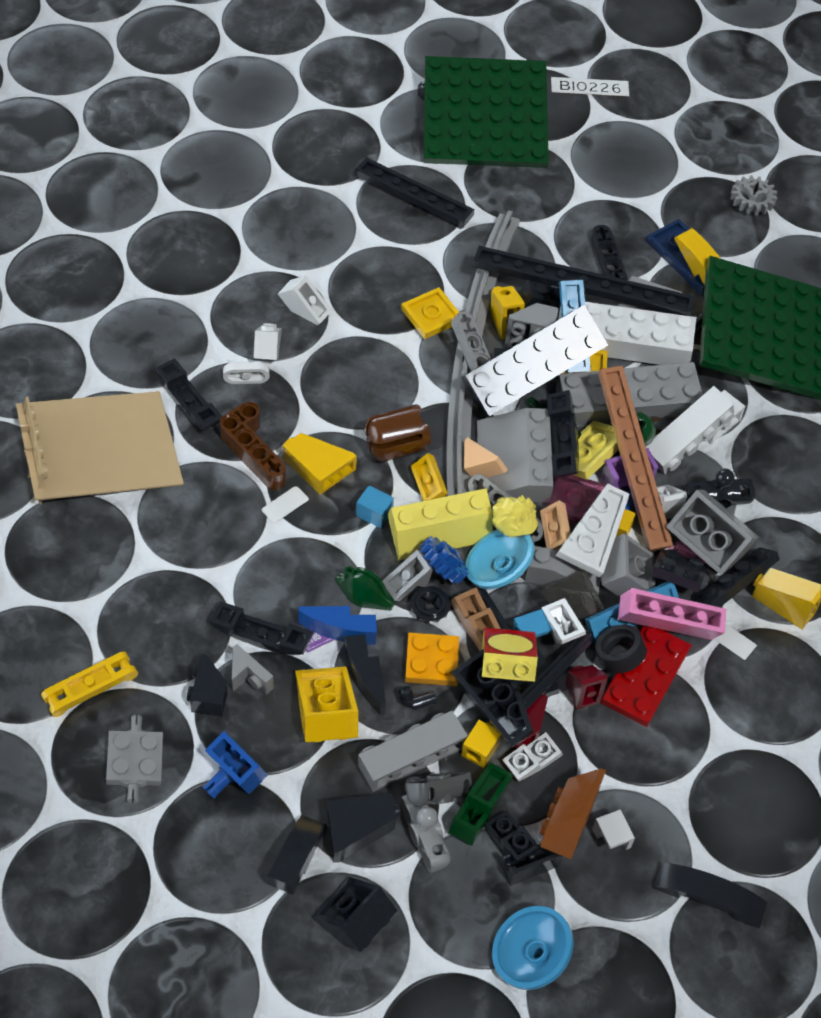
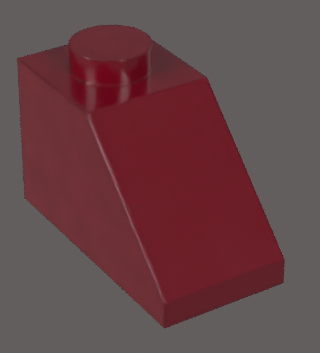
M580 665L568 671L565 684L576 710L601 702L608 678L605 673L594 665L585 667Z

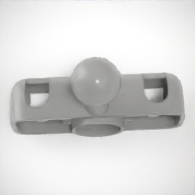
M407 795L401 796L400 807L408 824L410 837L415 847H418L428 872L431 874L444 869L451 862V856L443 840V831L438 820V813L428 805L416 807L409 802Z

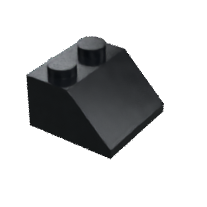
M348 877L312 918L345 947L361 952L371 944L372 939L390 922L392 916L398 910L380 886Z

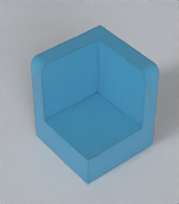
M368 486L356 502V516L382 528L388 519L387 513L394 507V497Z
M540 609L514 618L512 630L535 632L537 638L551 633L552 627L543 610Z

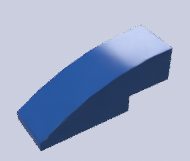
M299 606L298 624L317 634L345 642V636L365 634L367 645L376 644V615H350V606Z

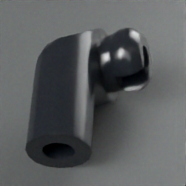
M403 686L398 691L400 703L413 710L437 704V698L433 691L421 696L414 694L409 686Z

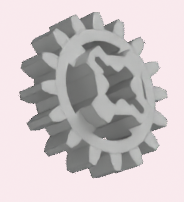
M750 175L749 179L743 176L741 181L736 180L735 185H733L730 199L734 200V206H740L739 211L745 209L747 214L754 212L755 215H758L760 211L766 214L767 210L771 211L773 206H775L777 191L773 190L774 185H768L769 180L762 181L760 176L757 179H754L752 175Z

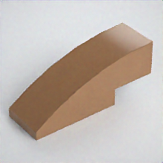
M476 587L454 597L450 602L467 634L477 649L481 651L484 628H501L491 608H486Z

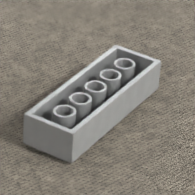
M694 362L623 368L635 412H643L649 417L658 416L661 419L677 418L703 396ZM599 371L559 374L555 388L556 393L570 390L577 427L588 426L592 421L612 424L598 375Z

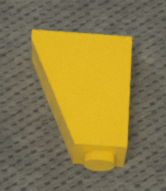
M300 433L294 438L291 437L283 445V460L319 495L356 470L357 456L353 452L306 434Z
M770 568L765 575L761 573L753 583V586L756 587L752 595L753 598L801 630L804 629L815 615L821 603V584Z

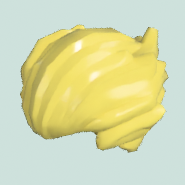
M523 495L518 498H498L492 511L493 525L501 534L509 537L532 534L538 526L536 506L530 498L525 499Z

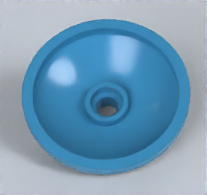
M531 906L517 911L502 924L494 939L492 959L497 973L506 983L521 990L539 989L552 983L562 974L571 959L574 945L571 927L560 913L549 907ZM543 952L542 956L537 959L538 955Z

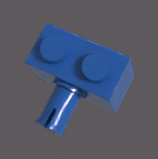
M225 731L205 749L220 765L218 767L220 770L202 786L214 799L231 781L233 783L236 781L250 794L268 776Z

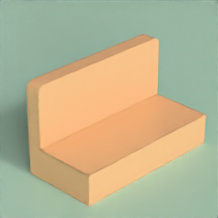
M560 500L540 510L546 548L558 551L571 534L566 506Z

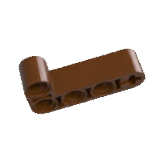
M245 402L221 417V439L266 487L272 490H279L286 483V466L255 433L260 428L259 406L254 402Z

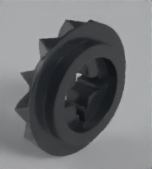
M434 586L418 589L413 594L410 603L411 612L417 616L418 620L423 619L427 624L430 621L438 623L440 619L446 618L451 607L450 598L447 593ZM436 600L435 609L431 607L425 610L426 603L431 604Z

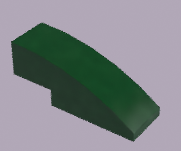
M490 762L467 794L464 804L452 820L448 833L472 846L497 807L514 774Z

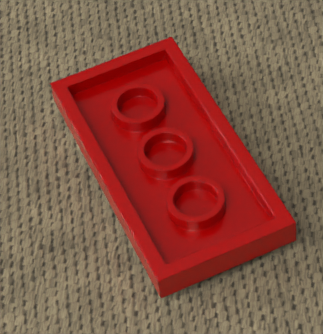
M644 626L640 633L647 648L645 659L632 671L616 673L601 700V704L648 727L692 645L662 629Z

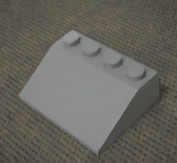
M524 408L477 420V444L498 456L508 469L504 474L489 478L514 498L523 495L525 499L530 498L532 502H550L553 490V471L548 409ZM478 481V490L485 489L482 485L484 481ZM499 493L495 494L492 501H497L498 498L503 496Z

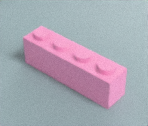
M631 588L620 596L618 620L713 640L725 633L726 609Z

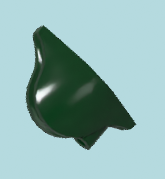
M348 566L344 569V572L339 573L335 578L341 590L355 605L391 611L395 605L384 582L371 570Z

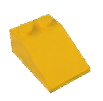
M347 666L295 671L305 742L358 738V708Z

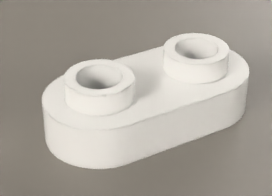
M260 361L230 362L223 367V379L230 384L264 383L270 377L269 366Z

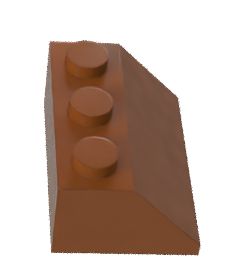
M600 768L568 778L565 787L558 788L539 834L543 835L540 847L572 859L592 811L606 770Z

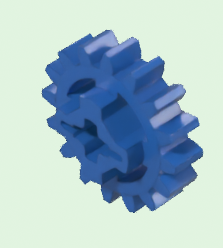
M430 536L420 546L424 559L429 562L433 569L432 572H436L443 579L448 578L452 583L456 582L459 584L468 575V568L460 558L461 553L446 541L440 542L437 537L433 538Z

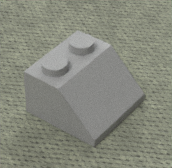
M626 533L615 537L604 573L601 575L602 585L619 596L631 588L644 591L654 588L655 576L651 575L654 567V554Z

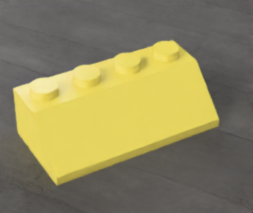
M486 488L392 507L387 513L398 561L406 560L416 550H421L420 546L430 536L433 538L437 537L440 542L444 540L453 548L458 549L475 545L481 538L493 531L492 509Z

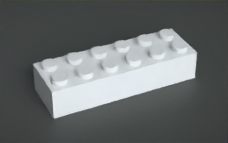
M585 302V307L608 344L601 349L608 351V358L657 365L688 363L691 361L696 317ZM560 306V312H559V318H558V320H560V319L562 318L561 306Z

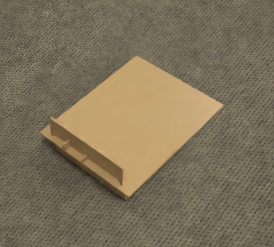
M159 391L29 402V398L26 397L25 403H16L25 448L24 452L29 468L28 477L31 478L34 498L39 500V504H42V500L181 486L184 484L172 440L173 437L170 433Z

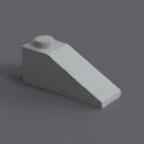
M534 546V556L527 568L525 582L595 595L599 594L601 576L598 577L555 556L558 550Z

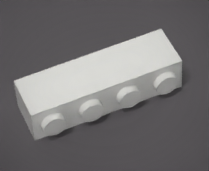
M715 386L708 390L659 433L650 445L646 446L658 464V469L665 475L668 471H674L678 468L684 457L694 454L701 442L711 439L718 427L722 424L726 425L734 417V404Z

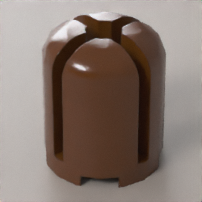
M418 404L373 415L367 419L364 428L367 437L366 443L375 459L386 462L429 450L426 445L431 443L428 424H424L419 412L423 410Z

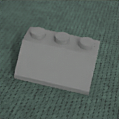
M696 490L666 526L667 529L720 575H723L740 560L759 538L705 490Z

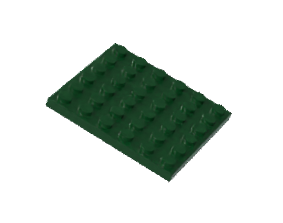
M425 56L424 163L548 168L546 61Z
M709 256L706 260L699 365L821 400V288Z

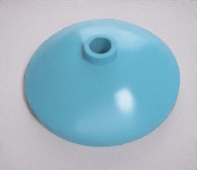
M498 530L485 535L473 546L467 556L465 566L468 568V579L472 584L482 589L500 588L514 582L527 570L533 559L535 547L530 535L509 537L501 534Z

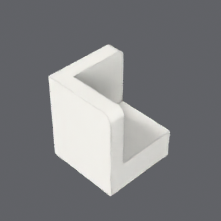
M621 809L598 817L594 822L592 830L596 838L603 837L608 848L612 849L623 845L625 850L631 848L635 837Z

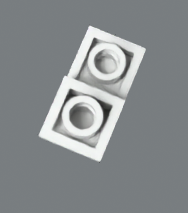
M545 732L529 745L525 746L523 744L502 760L519 782L560 758L562 752L547 732Z

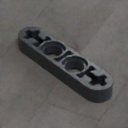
M606 225L595 226L592 231L591 240L603 275L628 280L611 229ZM602 249H610L612 253L606 254L602 252ZM615 265L618 269L611 270L607 266Z

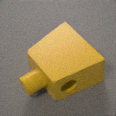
M496 286L491 290L490 313L501 340L506 339L509 315L524 309L525 305L513 286Z

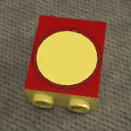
M484 628L482 677L535 682L538 659L536 633Z

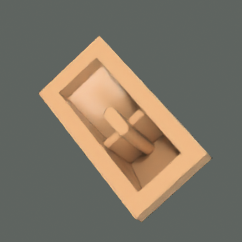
M468 437L464 441V469L470 477L477 474L492 477L507 472V467L498 456Z

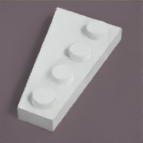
M607 484L555 556L600 577L604 573L629 493Z

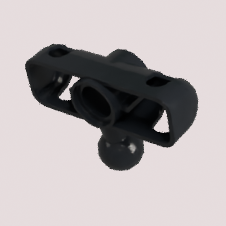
M726 468L717 472L716 479L712 481L689 482L684 485L682 490L687 492V502L694 494L693 489L700 487L726 509L731 505L750 504L755 499L753 480L735 479L734 473ZM746 484L749 486L745 490L740 489V485Z

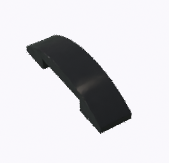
M175 358L155 368V372L173 401L195 426L204 431L220 423L222 415L212 403L208 404L188 380L187 372Z
M566 390L548 394V415L551 418L554 455H552L553 477L560 478L578 474L579 443L571 392Z
M221 601L209 621L215 628L240 641L283 654L304 655L314 635L313 631L293 624H289L288 628L246 615L243 608Z
M661 862L653 889L676 898L684 895L734 914L732 919L758 929L761 927L767 901L734 882L702 870L678 864Z

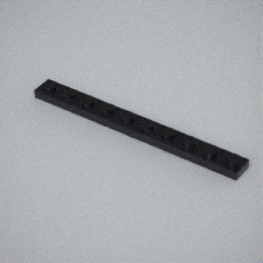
M483 246L478 247L473 260L474 268L559 287L560 281L583 280L584 294L670 314L690 316L695 301V296Z

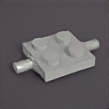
M136 715L131 716V730L109 731L106 785L127 787L128 803H132V793H134V803L139 802V788L147 785L161 786L163 732L143 731L142 716L138 715L137 725Z

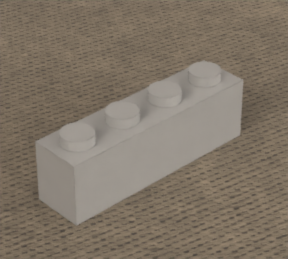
M453 710L446 714L439 713L431 721L422 725L415 724L407 732L399 736L397 734L392 735L380 745L366 747L358 754V767L372 792L462 750L463 743L468 735Z

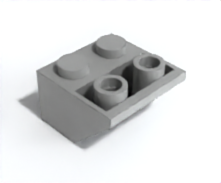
M536 303L510 314L504 348L511 349L518 343L556 322L559 308Z

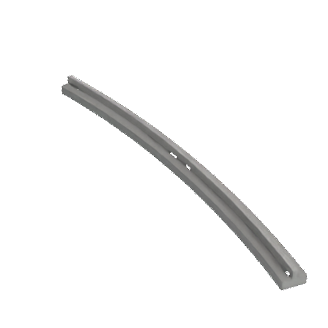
M508 210L507 215L499 214L485 247L508 252L520 223V219L512 217L513 211ZM477 268L465 311L473 316L479 332L483 336L491 303V290L496 287L500 273ZM468 339V344L472 348H476L475 342L473 341L471 345L472 339ZM459 342L453 367L447 422V496L470 492L468 482L471 477L464 469V441L467 437L471 439L473 397L461 379L469 374L471 370L465 356L462 362L464 354Z

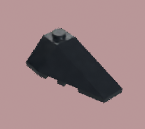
M482 649L453 670L452 674L458 686L505 741L511 747H514L534 731L516 680L482 677L484 649Z

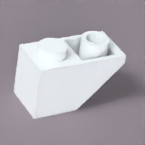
M263 323L261 327L255 330L254 358L278 359L282 328H277V324Z

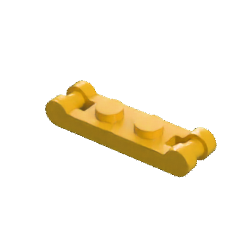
M124 651L119 652L45 689L41 696L45 703H49V711L52 716L59 717L68 709L124 681L133 680L137 677L138 671L134 665H130V658ZM120 667L121 670L115 672L114 668ZM64 693L66 697L59 700L58 696Z

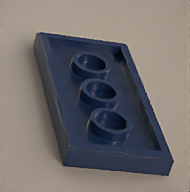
M678 219L647 235L645 241L700 295H703L704 283L699 274L694 277L674 239L688 231L689 228Z

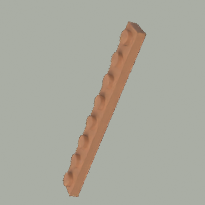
M623 365L600 369L598 372L646 548L650 552L671 548L673 546L669 529L666 528V518Z

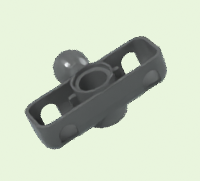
M471 772L427 775L425 779L411 777L406 780L404 790L409 802L417 807L429 804L453 802V798L465 796L470 792L472 788Z

